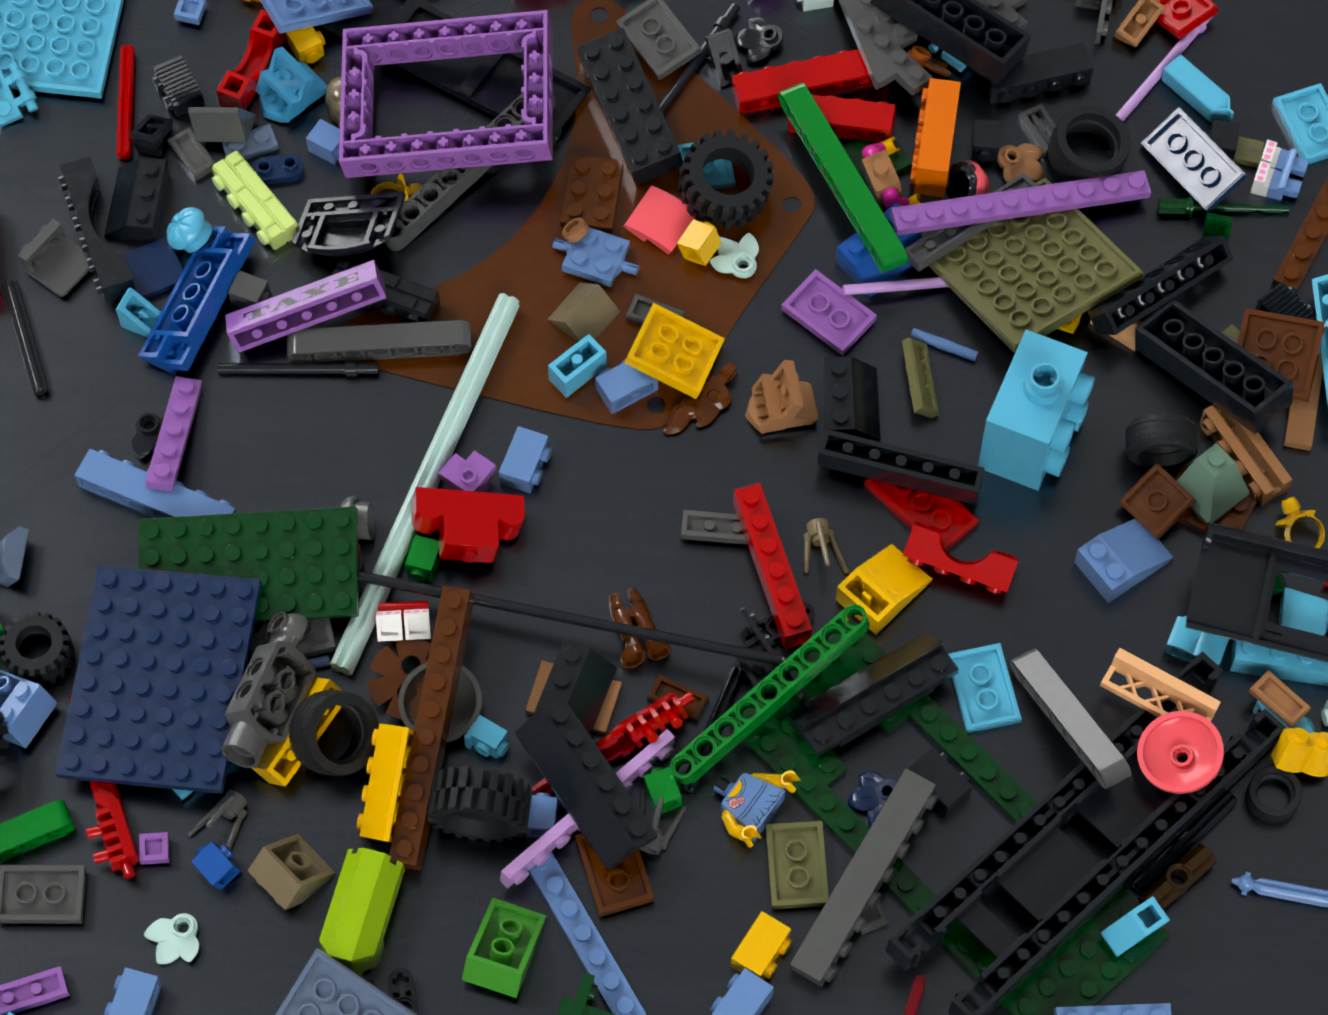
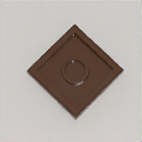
M1156 463L1118 502L1159 540L1197 501Z

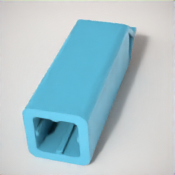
M1180 54L1164 68L1162 81L1210 123H1213V120L1232 122L1234 112L1230 109V96L1183 55Z

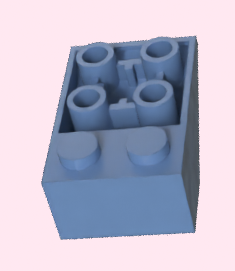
M0 670V713L5 718V720L0 722V725L7 726L8 734L3 735V739L27 748L58 703L41 685Z

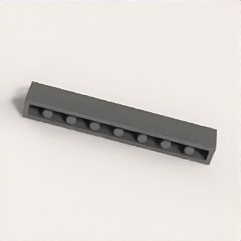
M907 768L904 770L790 963L791 969L821 987L825 981L830 982L838 969L835 966L840 956L845 957L850 950L852 942L849 940L855 931L859 933L867 919L864 916L869 906L871 908L875 907L881 896V893L878 892L883 882L889 883L895 872L894 863L897 858L902 859L907 853L910 846L907 841L912 833L916 835L924 823L922 816L926 809L931 810L938 799L936 784Z

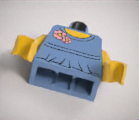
M792 770L786 771L783 774L752 773L750 775L743 773L736 783L721 776L713 790L725 797L721 803V818L729 835L744 841L748 848L753 847L752 841L755 842L757 838H762L761 832L785 801V790L783 789L786 788L791 793L796 791V788L791 784L793 781L801 780Z

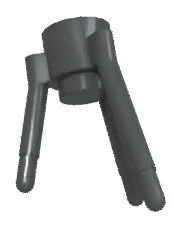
M642 788L640 791L639 808L645 816L646 790ZM660 797L651 825L657 833V839L639 850L654 855L660 854L661 849L666 850L669 839L687 809L685 805L680 808L666 834L663 836V830L657 828L664 798Z
M229 790L224 798L221 797L218 803L188 832V836L192 837L205 824L207 828H210L221 815L230 820L236 817L226 844L231 850L241 822L248 813L243 809L247 804V800L238 792Z

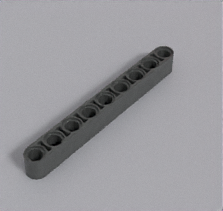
M553 91V108H554L555 105H556V100H555V95H554V91ZM521 94L485 128L505 127V124H511V126L524 125L522 115H520L521 109H524L523 95ZM493 165L439 170L403 204L393 233L399 232V234L385 242L386 246L393 251L405 248ZM455 180L452 184H446L448 181ZM430 198H437L434 201H428ZM412 215H418L414 219H409Z

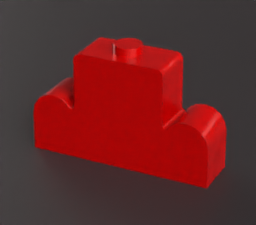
M416 487L411 501V520L415 530L423 534H431L438 530L440 558L466 563H492L499 547V538L503 540L516 538L525 516L523 495Z

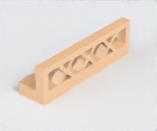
M1121 648L1118 649L1110 668L1100 683L1101 687L1157 717L1168 713L1163 710L1161 702L1170 700L1176 703L1178 711L1193 712L1211 722L1221 703L1219 700ZM1114 671L1126 677L1128 684L1118 686L1109 680ZM1136 688H1148L1151 690L1153 698L1144 700L1138 697Z

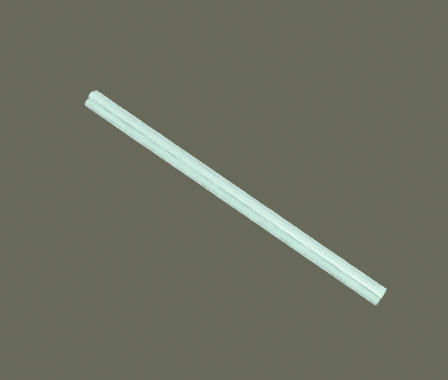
M505 293L498 295L372 573L397 577L417 533L411 520V501L415 488L438 487L441 480L439 472L450 460L520 306L518 304L519 300L514 296L509 297ZM366 584L359 599V617H351L330 662L333 670L342 672L347 676L353 674L376 623L378 603H385L391 588Z

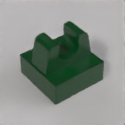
M1207 212L1202 238L1204 236H1225L1228 244L1233 217Z

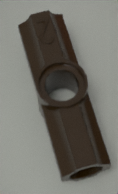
M1199 843L1177 864L1170 866L1159 880L1138 897L1139 903L1142 904L1153 896L1164 910L1176 898L1184 895L1194 882L1217 863L1213 852L1207 846ZM1171 877H1181L1184 880V884H1175Z

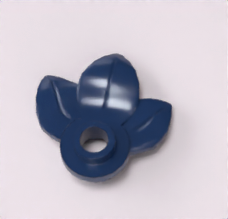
M868 771L858 775L862 787L853 791L848 799L850 807L856 810L867 811L869 827L872 826L889 797L884 796L885 789H894L898 782L891 778L884 779L880 773L875 771Z

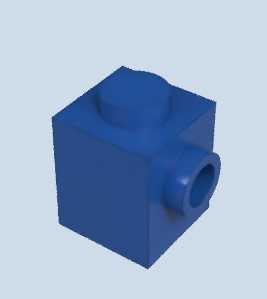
M214 842L205 844L198 849L196 857L191 861L210 884L220 890L242 871L233 860L235 854L225 844L222 846Z

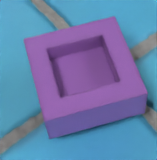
M168 832L139 834V861L141 865L170 863Z

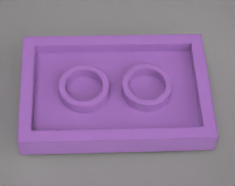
M816 269L781 304L782 311L842 356L877 319V315L851 295H843L842 288Z

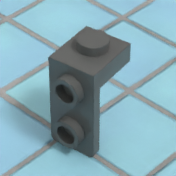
M1076 0V7L1100 10L1094 44H1100L1101 36L1107 35L1109 21H1105L1104 18L1105 14L1110 15L1113 0Z

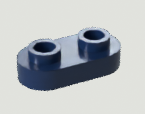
M296 154L263 157L257 159L252 165V169L266 185L296 181L304 174L303 160ZM294 163L291 167L286 166L287 164ZM263 167H268L267 170H261Z

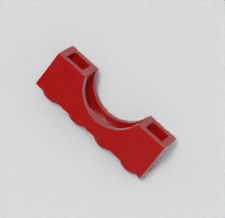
M261 9L250 29L248 46L240 64L233 71L227 70L216 90L220 107L241 108L244 110L248 108L256 93L261 71L269 69L274 49L280 48L286 39V32L281 34L278 32L266 10Z
M917 521L913 524L903 556L908 557L907 561L914 565L923 566V563L934 566L933 571L943 575H949V572L960 576L959 580L975 585V582L986 585V590L996 594H1001L1002 591L1008 592L1019 561V557L996 549H992L988 555L976 561L959 560L946 550L940 529Z

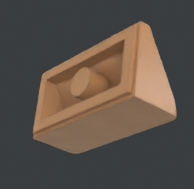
M1139 0L1113 36L1120 41L1137 47L1165 9V6L1157 0Z

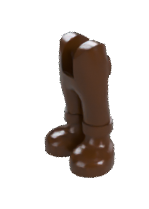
M634 587L627 589L631 608L624 609L618 593L609 595V609L614 622L633 625L632 621H636L640 627L656 630L644 599ZM620 634L622 642L625 644V649L620 657L622 666L626 669H631L641 665L645 660V651L639 639ZM644 639L645 648L651 660H660L670 654L671 648L669 644Z

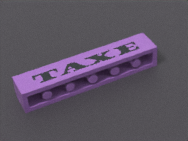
M375 260L369 261L225 315L227 334L237 353L387 298L384 279Z

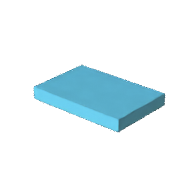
M1319 83L1275 97L1272 103L1295 149H1297L1299 157L1308 160V164L1327 159L1328 96L1322 84Z
M1000 643L948 654L959 669L958 673L952 676L951 679L967 734L1021 722L1022 718Z

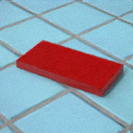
M869 478L864 482V486L910 530H912L915 521L940 529L942 541L947 551L952 549L979 525L980 521L958 500Z

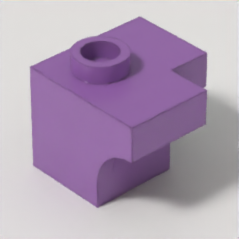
M475 450L467 460L455 453L440 470L439 478L449 486L450 490L487 492L489 490V481L496 471V465Z

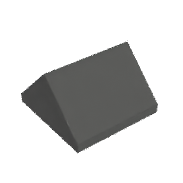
M189 107L188 109L197 142H246L256 120L255 113L241 108Z

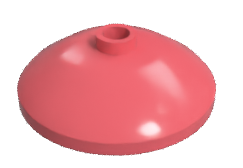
M1175 711L1156 718L1146 727L1139 739L1137 757L1142 773L1152 785L1169 793L1185 794L1205 787L1216 777L1223 763L1224 745L1219 731L1208 719L1189 711ZM1180 756L1188 757L1185 762H1179L1178 758Z

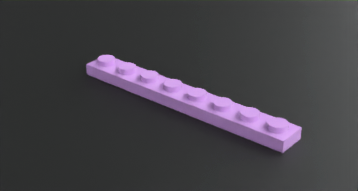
M668 729L658 737L655 743H650L616 772V775L627 791L632 787V782L638 776L643 778L644 775H647L652 770V764L658 759L661 761L665 760L673 752L672 746L675 736ZM569 813L501 871L500 882L507 889L514 883L518 885L523 882L529 875L528 871L533 866L539 867L544 864L550 857L549 853L554 848H562L571 839L570 835L575 830H579Z

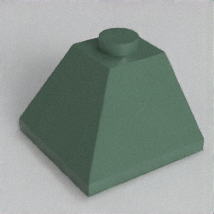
M1217 443L1196 458L1177 480L1196 499L1197 502L1191 509L1206 524L1208 522H1216L1250 494L1235 461Z

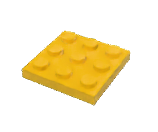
M653 303L624 363L697 399L725 338Z

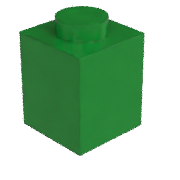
M415 535L405 562L407 575L417 581L423 582L428 580L433 582L441 560L439 541Z
M657 767L650 770L647 775H644V787L654 813L660 797L664 798L661 813L682 807V796L670 767L665 769Z

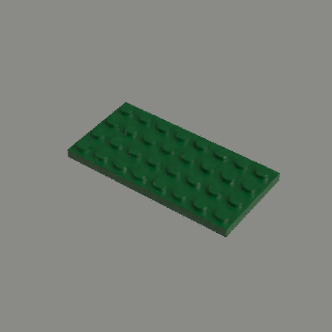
M356 506L139 519V569L260 579L262 588L255 623L270 622L279 612H285L286 614L299 613L307 617V620L359 617L358 509Z

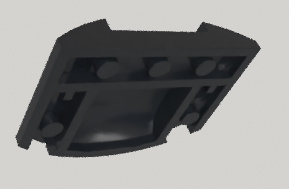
M405 192L308 199L292 244L307 252L329 257L353 256L371 251L391 239L406 194Z

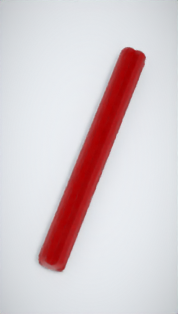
M122 45L120 47L116 154L121 160L130 159L132 151L130 135L133 121L135 50L132 45Z

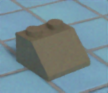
M299 834L264 846L248 869V872L256 879V882L284 910L302 904L336 873Z

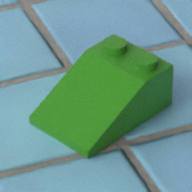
M492 898L466 957L462 980L517 998L547 915Z

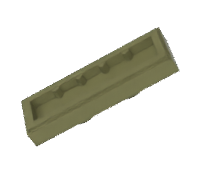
M908 337L902 341L914 413L934 418L939 415L927 344Z

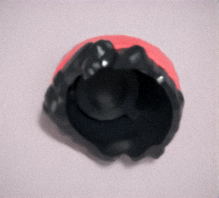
M963 161L950 166L948 172L949 184L948 190H946V195L950 199L988 194L990 189L989 179L976 162Z

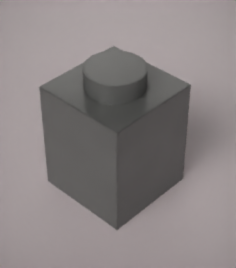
M238 271L228 291L231 305L242 309L272 298V292H270L267 280L242 271Z

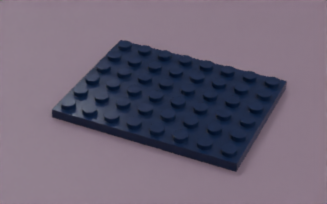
M98 565L55 775L63 779L223 794L229 760L227 756L222 754L221 748L231 729L224 714L247 668L262 588L261 580Z

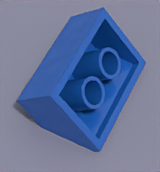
M898 203L883 212L894 232L895 229L890 212L891 208L900 207ZM857 232L837 246L836 263L856 284L894 281L912 267L911 264L906 263L882 273ZM919 232L899 235L897 237L905 249L923 236ZM869 293L867 295L871 298L876 293Z

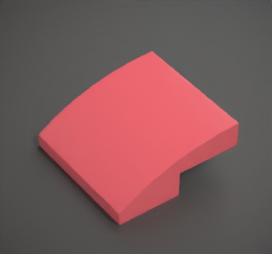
M651 186L623 227L643 242L648 239L669 255L697 213L695 212L691 216L687 212L688 204H682V201L675 196Z

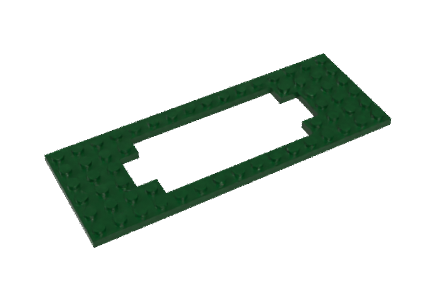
M853 620L849 622L850 625H857ZM865 633L804 686L806 689L804 694L805 703L887 654ZM835 634L828 640V643H838L841 635ZM814 652L806 661L810 663L816 662L820 657V653ZM798 671L790 672L794 680L798 677ZM777 690L764 697V699L772 700L775 698ZM928 695L878 724L889 735L909 718L1014 824L1037 804ZM792 697L742 742L774 774H783L789 770L794 771L801 780L791 783L796 788L793 794L855 855L870 828L830 788L836 780L847 772L848 767L831 750L816 757L805 739L799 737L786 718V714L800 707L794 697ZM748 708L743 713V718L753 717L756 709ZM730 726V729L734 732V727ZM1063 828L1060 829L1098 865V863ZM897 858L893 865L895 872L889 883L883 882L882 885L914 916L936 895L900 858ZM1122 888L1003 1000L1000 1005L1010 1015H1054V1008L1096 1006L1169 938L1170 934L1161 927L1116 957L1100 933L1140 905ZM960 923L952 928L944 936L942 943H940L976 980H978L984 966L988 968L997 959Z

